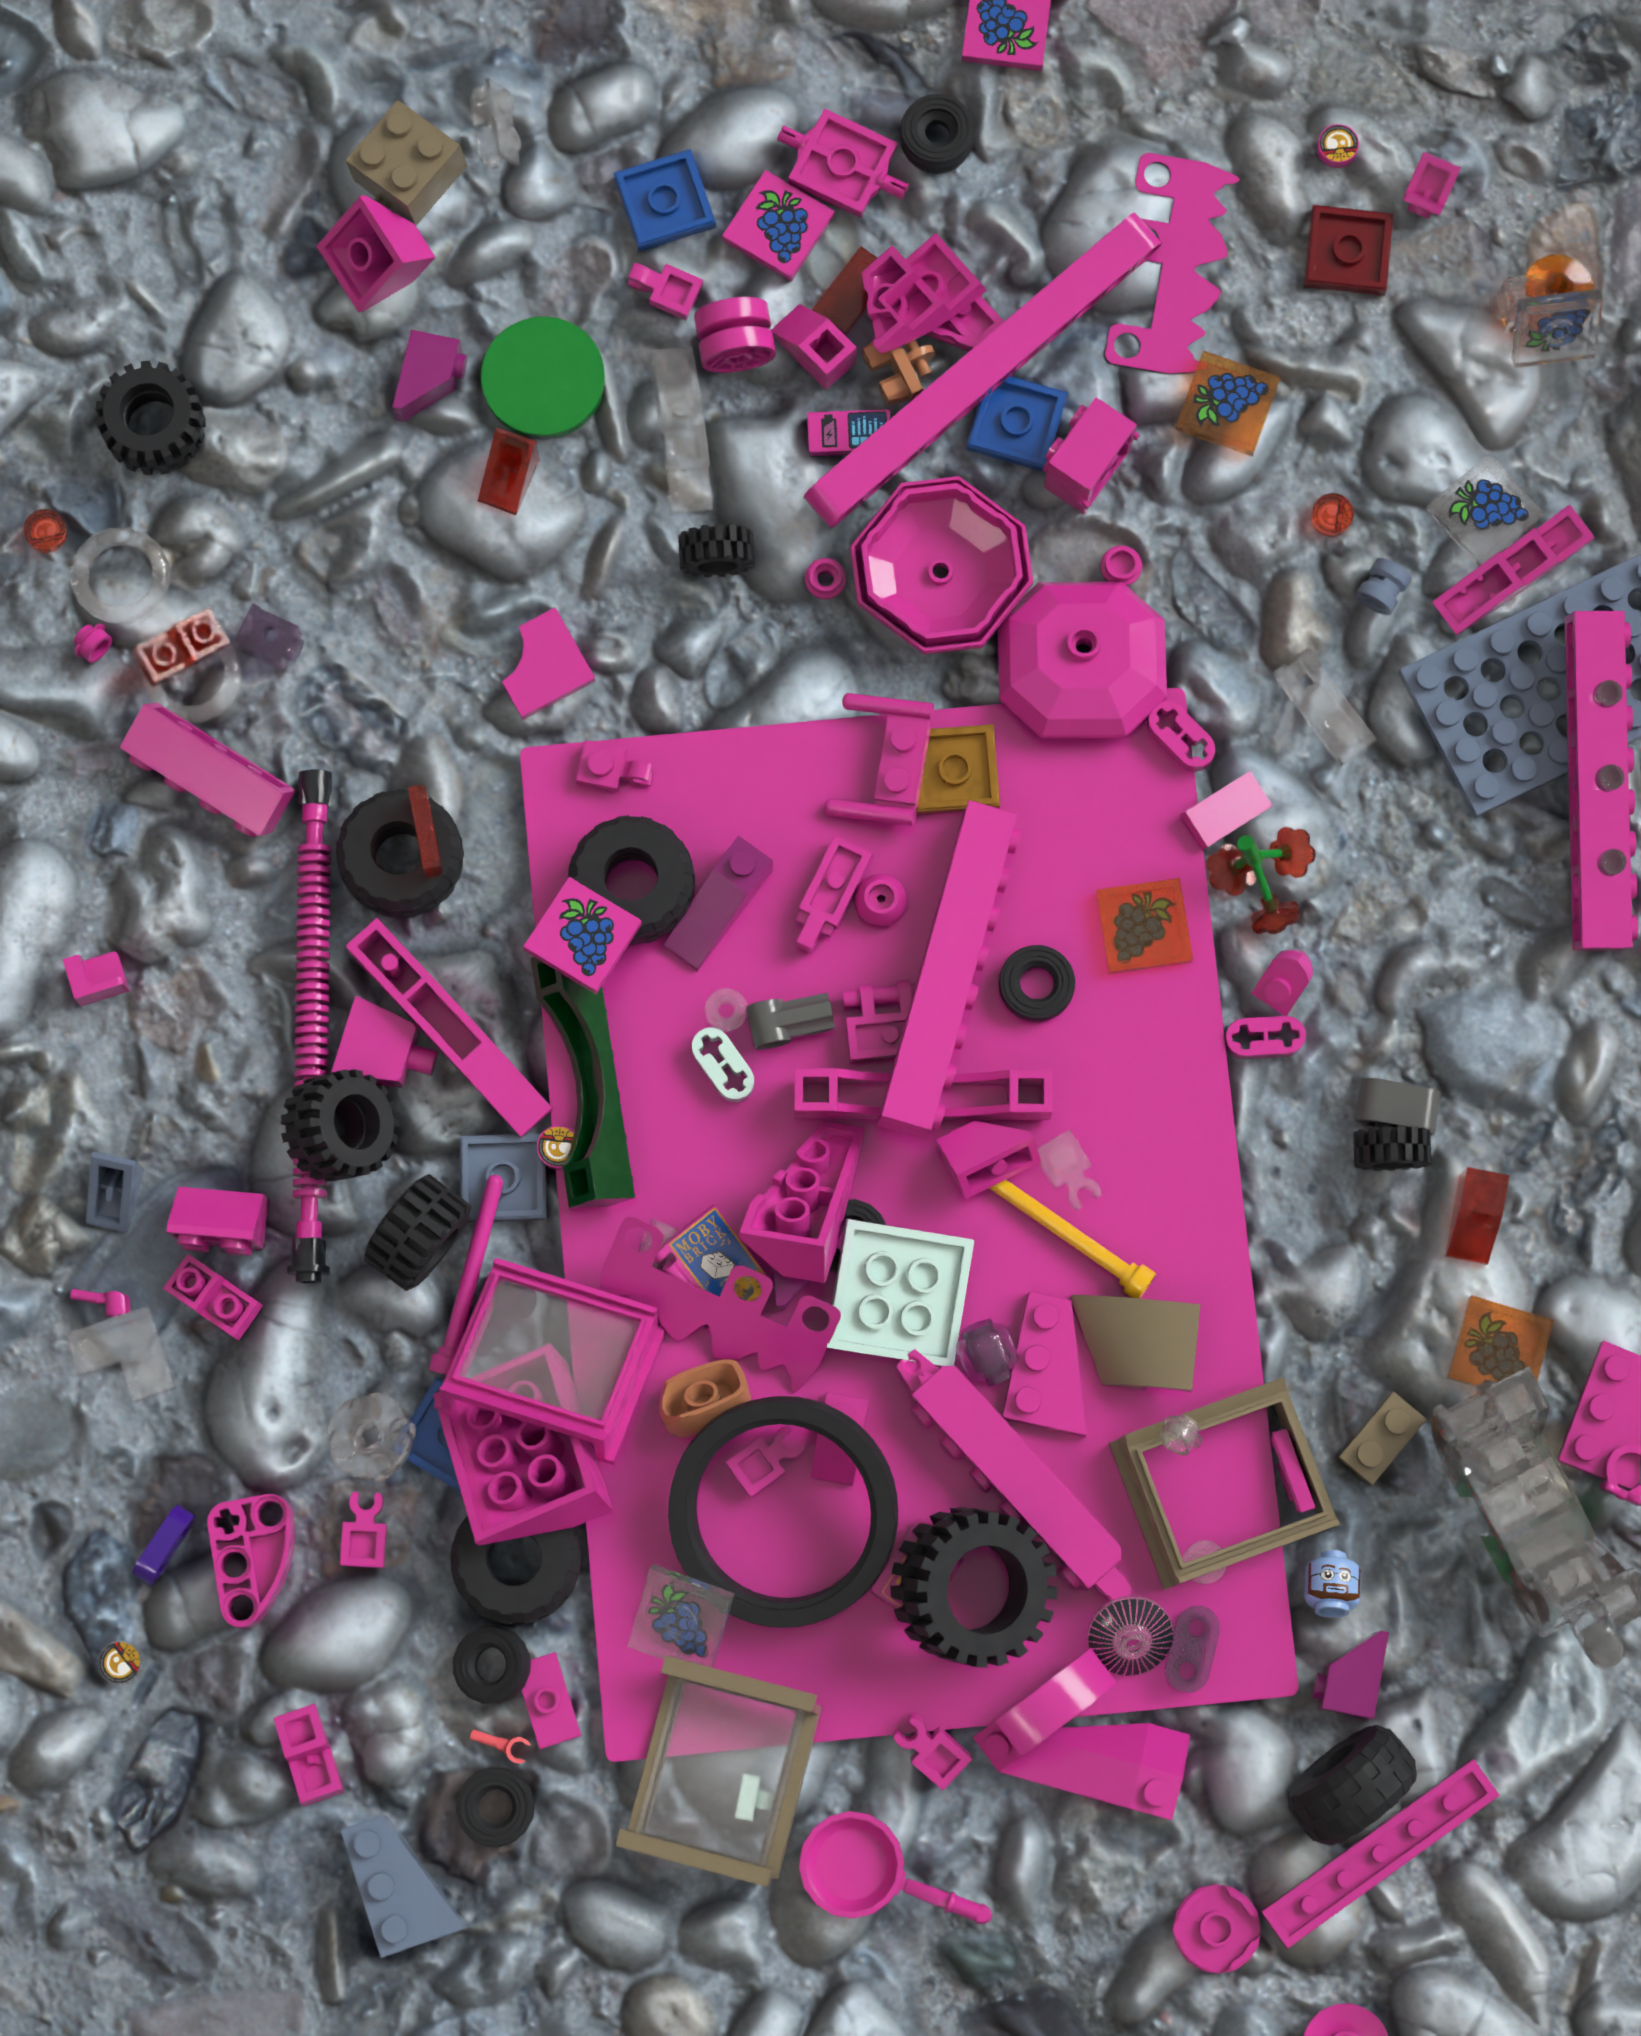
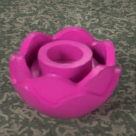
M875 874L866 878L859 885L855 892L854 902L860 917L866 923L890 926L897 922L905 912L908 898L899 880L890 875ZM879 896H883L885 898V901L883 903L877 901V898Z

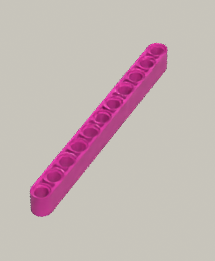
M1135 212L1129 215L820 478L804 494L803 498L830 528L835 527L989 395L988 391L991 388L992 393L1003 383L1002 381L1012 376L1158 250L1162 242Z

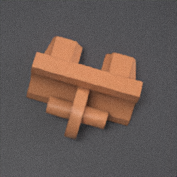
M916 340L905 344L908 354L905 353L902 346L881 354L874 347L873 341L862 348L863 359L871 372L890 364L895 374L879 382L878 387L887 406L906 400L910 403L923 391V387L914 369H917L921 379L932 374L927 362L932 360L936 353L931 345L919 347Z

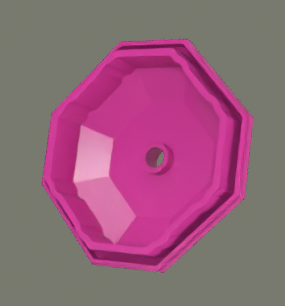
M960 476L900 483L850 546L857 605L923 655L983 648L1033 584L1026 526ZM936 567H944L947 569L948 575L940 579L934 576L933 570Z
M1038 582L1021 598L998 627L999 700L1041 738H1126L1161 702L1167 699L1165 620L1123 582ZM1080 644H1085L1091 650L1088 653H1080L1076 650V647Z

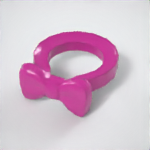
M1636 1444L1621 1445L1612 1450L1607 1457L1604 1467L1606 1481L1600 1483L1599 1489L1615 1495L1620 1500H1626L1635 1506H1641V1484L1629 1491L1623 1490L1618 1486L1615 1472L1616 1462L1625 1453H1634L1641 1457V1446Z

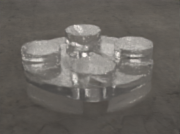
M369 1393L368 1395L370 1396H363L359 1399L352 1398L344 1402L336 1410L327 1429V1439L330 1441L332 1461L339 1469L359 1480L382 1482L387 1480L406 1461L416 1436V1428L410 1421L408 1413L400 1404L386 1395ZM378 1427V1440L376 1443L364 1447L366 1440L362 1437L365 1430L372 1432Z

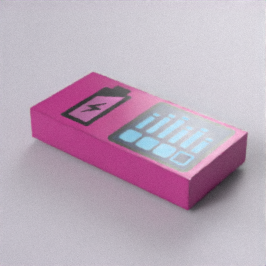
M890 409L807 412L809 456L849 455L890 420Z

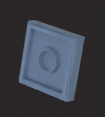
M518 1134L459 1136L460 1197L471 1205L468 1222H476L487 1178L491 1175H499L503 1180V1187L494 1221L547 1220L546 1165L541 1161L537 1152V1141L541 1134H526L522 1138Z

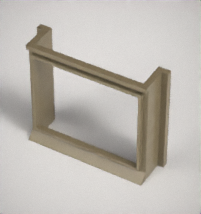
M1285 1377L1125 1434L1118 1440L1108 1443L1163 1590L1340 1525L1286 1388ZM1273 1405L1282 1429H1287L1315 1505V1509H1313L1315 1515L1184 1563L1142 1452Z

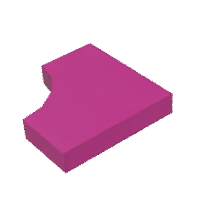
M556 607L519 626L523 639L522 658L515 671L504 679L502 684L522 720L596 681Z

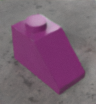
M411 329L393 403L396 420L404 422L454 391L456 379L464 378L467 366V355L462 352L460 339Z
M1374 1632L1324 1667L1323 1674L1316 1673L1312 1698L1318 1699L1317 1709L1368 1720L1374 1719L1389 1632Z

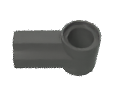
M828 993L785 1002L782 999H769L750 1004L746 1007L753 1045L756 1050L783 1046L790 1043L794 1038L835 1030Z

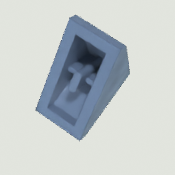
M98 1152L92 1153L86 1224L128 1232L144 1169L136 1161Z

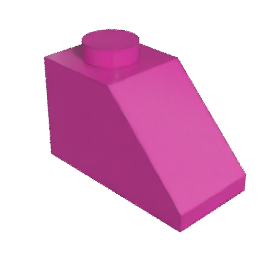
M972 1121L936 1139L943 1162L965 1200L1042 1162L1032 1133L1026 1130Z

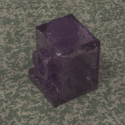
M253 603L234 639L239 651L282 671L285 670L289 661L294 663L297 660L304 645V640L301 639L302 633L298 625L271 614ZM273 630L278 632V636L274 641L268 642L264 640L267 631Z

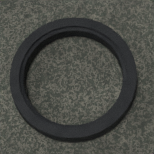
M794 1396L766 1397L742 1403L723 1412L711 1420L690 1442L679 1461L671 1484L668 1503L669 1530L674 1550L683 1570L695 1587L714 1605L734 1617L753 1624L778 1628L800 1627L826 1620L844 1611L858 1601L877 1581L890 1558L896 1539L898 1527L897 1491L889 1464L882 1451L864 1428L852 1418L827 1404L812 1399ZM767 1425H793L825 1436L838 1445L851 1458L867 1488L871 1520L868 1539L860 1559L841 1580L811 1595L791 1598L773 1597L754 1592L740 1585L716 1564L708 1552L700 1533L697 1518V1496L702 1476L710 1460L725 1443L735 1436Z

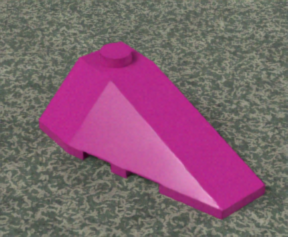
M823 1121L796 1151L795 1160L786 1170L780 1169L775 1174L773 1184L763 1195L758 1193L750 1202L739 1232L740 1239L782 1276L821 1283L826 1282L836 1252L864 1140L865 1128Z
M1150 1723L1061 1727L1025 1755L1000 1771V1773L1162 1819L1172 1820L1184 1776L1190 1735Z

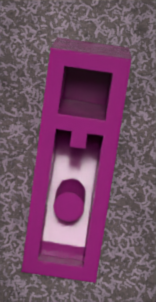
M738 835L711 871L689 905L686 914L664 943V947L696 970H699L773 871V860Z

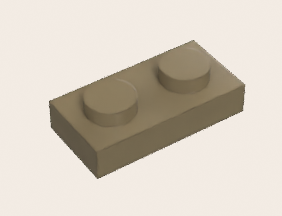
M1392 1392L1339 1455L1338 1459L1368 1485L1372 1486L1427 1419L1395 1392Z

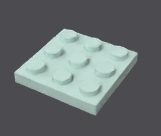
M846 1219L832 1305L839 1309L841 1318L830 1343H827V1348L908 1360L907 1354L915 1349L934 1365L954 1366L974 1240Z

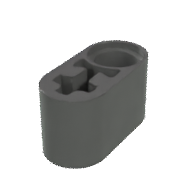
M1362 1078L1355 1122L1376 1128H1382V1126L1424 1127L1430 1129L1431 1136L1435 1134L1441 1092L1431 1088L1384 1079Z

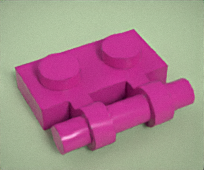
M910 980L896 981L895 986L872 988V984L859 985L858 990L842 991L844 1008L861 1006L862 1016L846 1018L850 1062L896 1057L916 983L910 984ZM899 1003L900 1012L875 1015V1004Z

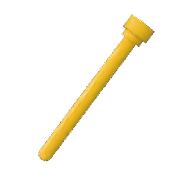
M1004 1180L989 1188L1119 1278V1284L1125 1288L1123 1292L1131 1298H1141L1157 1273L1144 1264L1140 1267L1135 1263L1127 1264L1009 1181Z

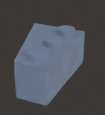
M382 1815L340 1830L381 1958L469 1927L445 1896L437 1882L434 1881L420 1862L418 1856L388 1815Z

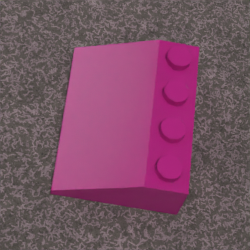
M551 1344L469 1378L470 1380L584 1415L569 1365ZM439 1392L433 1394L435 1401ZM456 1400L451 1414L438 1410L475 1543L478 1546L573 1528L613 1511L591 1442Z

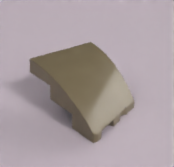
M1071 1295L1072 1307L1077 1315L1085 1342L1092 1355L1102 1385L1139 1390L1152 1387L1192 1391L1201 1304L1128 1297Z

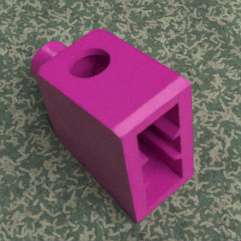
M355 996L331 1073L345 1069L348 1071L354 1069L363 1071V1076L370 1074L377 1079L376 1085L402 1088L409 1070L432 1076L438 1059V1051L417 1045L420 1030L416 1024L363 998Z

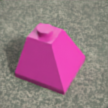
M366 195L359 196L316 246L358 312L366 311L413 283L436 258L415 224Z

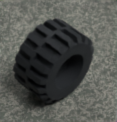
M141 361V368L134 369L132 363L124 366L126 373L122 376H119L116 372L109 377L112 383L111 387L103 385L99 392L103 401H96L95 410L99 416L96 418V422L108 449L119 463L124 462L127 469L135 472L139 467L143 475H153V469H159L161 475L170 473L169 466L176 464L178 469L186 465L183 458L186 455L194 458L198 452L195 445L196 442L202 444L205 437L202 427H206V418L194 386L189 379L185 380L183 373L175 368L171 372L166 363L158 362L156 368L152 367L150 361ZM163 402L174 408L170 423L156 434L140 435L128 429L132 414L146 403Z
M345 1069L311 1077L304 1080V1084L297 1085L291 1091L294 1097L287 1098L284 1107L288 1110L287 1114L281 1115V1124L285 1125L286 1133H281L283 1143L288 1142L290 1149L287 1151L290 1159L297 1158L298 1164L296 1167L302 1172L310 1171L311 1178L316 1180L324 1179L325 1182L363 1176L380 1169L383 1166L382 1161L389 1160L393 1154L389 1147L396 1145L398 1136L394 1134V1128L399 1127L398 1118H394L392 1110L396 1109L394 1101L387 1100L386 1095L388 1091L384 1085L376 1086L377 1079L370 1074L363 1076V1071L356 1069L349 1071ZM336 1109L340 1112L345 1122L346 1136L344 1143L338 1137L334 1126V1113Z
M432 1175L423 1176L416 1180L399 1197L384 1216L367 1244L364 1255L365 1261L405 1291L418 1286L441 1262L463 1231L470 1216L471 1205Z

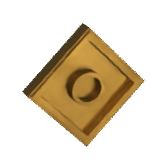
M994 724L932 728L916 815L964 812L969 800L1000 809Z

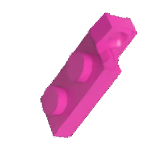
M837 835L833 837L798 908L799 914L796 922L804 925L796 941L797 948L811 954L821 934L830 938L834 929L837 930L868 867L873 852Z

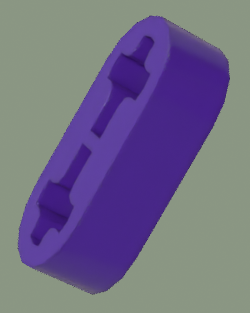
M176 1505L167 1515L138 1559L132 1574L146 1584L153 1585L189 1533L196 1520V1516L180 1505Z

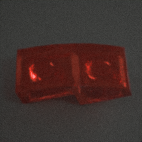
M208 607L175 623L170 630L135 646L131 652L151 687H154L229 646L230 642L211 608Z

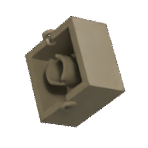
M399 100L393 104L345 160L354 182L375 196L376 202L388 209L391 208L403 218L415 224V226L418 225L468 166L460 144Z

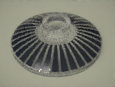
M1124 1596L1106 1603L1095 1613L1087 1630L1088 1648L1094 1651L1110 1673L1120 1676L1140 1675L1157 1667L1167 1657L1174 1639L1173 1625L1166 1610L1157 1602L1142 1596ZM1132 1639L1140 1641L1134 1646H1126L1127 1642Z

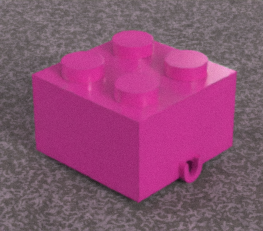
M1095 397L1088 408L1083 404L1079 407L1069 423L1071 429L1066 439L1063 440L1058 437L1045 456L1048 461L1043 468V471L1046 473L1044 488L1082 514L1087 512L1131 451L1133 440H1138L1140 437L1136 432V423L1097 397Z

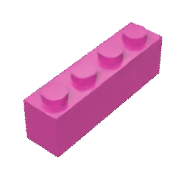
M158 702L143 704L119 747L130 754L129 760L134 765L147 771L154 769L165 776L163 781L166 785L181 793L189 791L200 798L198 803L201 807L216 815H221V813L227 815L235 821L233 826L237 830L250 837L272 833L296 792V789Z

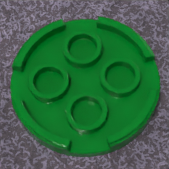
M532 317L512 324L494 339L482 363L481 383L490 411L506 428L521 436L524 434L532 437L558 438L576 431L594 415L600 405L604 391L605 371L603 360L596 344L578 326L554 317Z

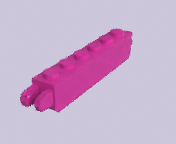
M914 1349L908 1353V1360L902 1359L895 1368L913 1393L910 1399L915 1405L911 1408V1411L927 1428L934 1424L945 1436L940 1440L944 1448L956 1460L963 1456L974 1468L969 1473L974 1481L985 1492L992 1488L1003 1499L998 1506L1005 1515H1010L1020 1521L1022 1520L1025 1525L1030 1526L1037 1533L1033 1540L1046 1544L1048 1550L1062 1564L1058 1572L1074 1589L1081 1585L1087 1591L1094 1586L1103 1597L1108 1598L1107 1601H1111V1604L1118 1601L1122 1603V1600L1128 1599L1131 1592H1133L1131 1590L1132 1586L1129 1585V1582L1125 1581V1576L1114 1566L1121 1560V1546L956 1366H943L939 1369L917 1350Z

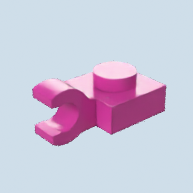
M634 263L628 276V286L641 292L652 293L649 305L687 321L703 286V279L668 264H665L662 273L659 274L644 265Z
M585 740L576 781L579 785L619 792L621 781L650 786L654 770L651 769L652 764L634 760L626 761L628 753L626 748Z

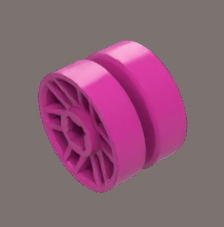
M755 297L728 298L709 303L694 313L697 338L701 340L699 352L703 369L715 373H733L760 367L775 358L774 338L772 331L769 330L771 321L768 304L765 300Z

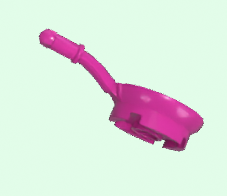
M848 1811L829 1816L812 1829L802 1846L799 1869L803 1887L816 1905L832 1915L854 1919L874 1914L888 1904L894 1895H898L900 1890H903L906 1894L945 1909L946 1913L952 1912L973 1920L976 1924H986L992 1919L991 1909L983 1903L979 1904L960 1897L953 1891L948 1893L909 1878L905 1879L906 1872L903 1870L904 1859L900 1842L888 1825L870 1814Z

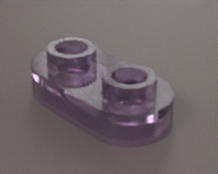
M1189 1607L1183 1610L1176 1619L1173 1639L1171 1640L1172 1643L1169 1647L1170 1650L1165 1664V1676L1171 1687L1177 1691L1184 1693L1195 1692L1201 1689L1208 1681L1219 1637L1220 1624L1215 1613L1207 1607ZM1192 1620H1199L1204 1625V1632L1199 1637L1193 1636L1189 1632V1624ZM1184 1662H1188L1194 1667V1675L1190 1679H1184L1179 1674V1666Z

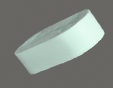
M714 1027L700 1030L692 1041V1053L696 1062L725 1100L730 1102L746 1100L754 1089V1075L750 1067L722 1030ZM709 1038L711 1042L719 1039L722 1042L718 1047L719 1054L723 1058L722 1062L718 1064L710 1053L705 1056L700 1053L704 1049L702 1042L704 1039ZM728 1066L735 1076L742 1074L746 1076L743 1081V1091L738 1092L735 1088L727 1090L724 1087L728 1083L727 1075L723 1071L724 1068Z

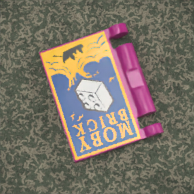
M714 1204L662 1244L654 1260L659 1262L671 1252L675 1259L663 1266V1272L719 1297L732 1268L737 1265H743L768 1276ZM743 1276L736 1280L734 1291L740 1299L753 1301L760 1296L761 1285L755 1278ZM706 1325L705 1329L711 1335L710 1327Z

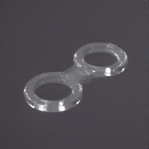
M124 527L108 528L92 535L78 549L71 566V587L79 604L97 619L111 624L129 623L149 651L143 665V687L151 703L158 702L189 723H204L222 715L235 701L242 684L241 662L234 646L221 634L203 627H183L164 601L170 585L169 562L162 547L148 534ZM116 545H128L139 549L149 558L152 565L153 580L148 592L139 601L127 606H112L101 602L92 593L89 586L88 572L93 560L103 550ZM189 644H200L211 648L220 656L225 672V679L220 691L210 701L196 706H185L174 702L164 693L160 684V670L165 658L173 650Z

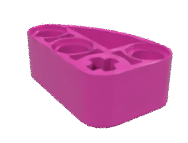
M264 1494L222 1502L211 1509L208 1515L207 1526L221 1613L228 1624L241 1629L252 1628L262 1621L276 1601L290 1570L295 1545L294 1511L287 1500L275 1494ZM278 1503L283 1510L282 1520L273 1527H267L262 1521V1511L267 1505ZM229 1511L232 1516L240 1519L239 1525L233 1526L234 1532L229 1534L228 1530L219 1526L220 1520H226L225 1513ZM234 1554H242L247 1561L245 1572L239 1577H230L226 1571L228 1558ZM248 1596L253 1602L254 1611L248 1619L239 1621L233 1615V1604L238 1598Z

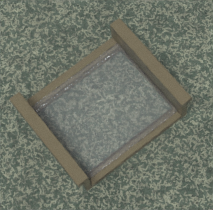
M665 1656L661 1673L668 1675L628 1830H619L615 1846L769 1887L771 1878H779L820 1719L822 1706L816 1704L818 1695Z

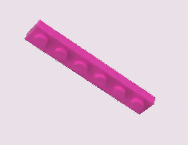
M1471 1759L1260 1912L1285 1948L1288 1949L1500 1795L1476 1761Z

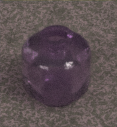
M988 1318L975 1322L960 1331L962 1337L956 1345V1351L969 1379L973 1381L986 1380L988 1386H993L1012 1376L1010 1369L1018 1362L1019 1354L1004 1324L993 1323L992 1319Z

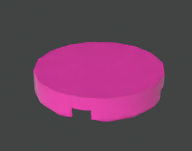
M1218 1884L1198 1887L1183 1898L1175 1911L1172 1930L1176 1947L1187 1962L1201 1971L1218 1974L1238 1969L1250 1960L1259 1945L1260 1921L1257 1910L1247 1896L1233 1887Z

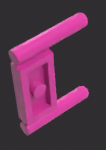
M846 693L842 698V705L845 709L889 715L887 717L874 795L875 803L869 804L828 799L824 805L825 813L830 816L914 826L934 704Z

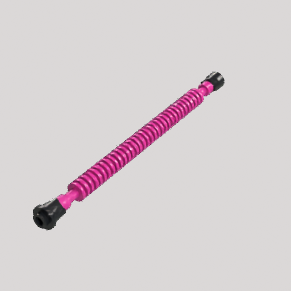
M318 769L303 770L298 773L299 805H302V823L306 824V844L297 846V853L300 854L297 857V864L301 865L297 867V874L300 876L297 878V885L300 886L297 888V896L301 898L297 899V907L300 909L297 910L296 916L300 919L296 921V927L301 930L296 931V938L300 940L296 942V949L300 950L296 953V960L301 962L296 963V971L300 973L296 974V982H299V984L295 985V991L300 994L295 996V1002L301 1005L295 1006V1013L300 1015L295 1017V1024L299 1025V1027L295 1028V1035L300 1036L295 1038V1046L302 1048L295 1049L294 1056L300 1059L294 1060V1067L299 1069L294 1071V1078L299 1079L294 1082V1088L297 1085L304 1084L303 1081L308 1078L328 1074V1071L322 1070L328 1068V1060L322 1058L329 1057V1050L324 1048L329 1046V1039L325 1038V1036L329 1035V1028L324 1027L329 1025V1017L323 1015L329 1014V1006L325 1005L329 1003V995H326V993H329V985L325 983L330 981V975L325 972L330 971V964L326 962L330 960V953L326 952L330 950V942L325 940L330 939V931H327L330 928V921L327 920L330 918V910L326 908H329L331 903L330 899H328L331 896V890L327 888L331 886V879L327 877L331 875V868L328 867L331 864V857L327 856L331 854V846L323 844V825L327 824V809L331 808L332 773ZM295 1158L293 1159V1165L297 1166L298 1160ZM294 1168L293 1176L301 1178L293 1179V1187L301 1189L293 1190L292 1197L301 1199V1221L296 1222V1238L292 1239V1265L287 1267V1274L296 1275V1283H321V1276L330 1274V1267L326 1266V1240H322V1222L318 1221V1199L327 1198V1191L318 1188L327 1187V1182L324 1179L316 1180L311 1178L310 1171L302 1172L299 1168Z

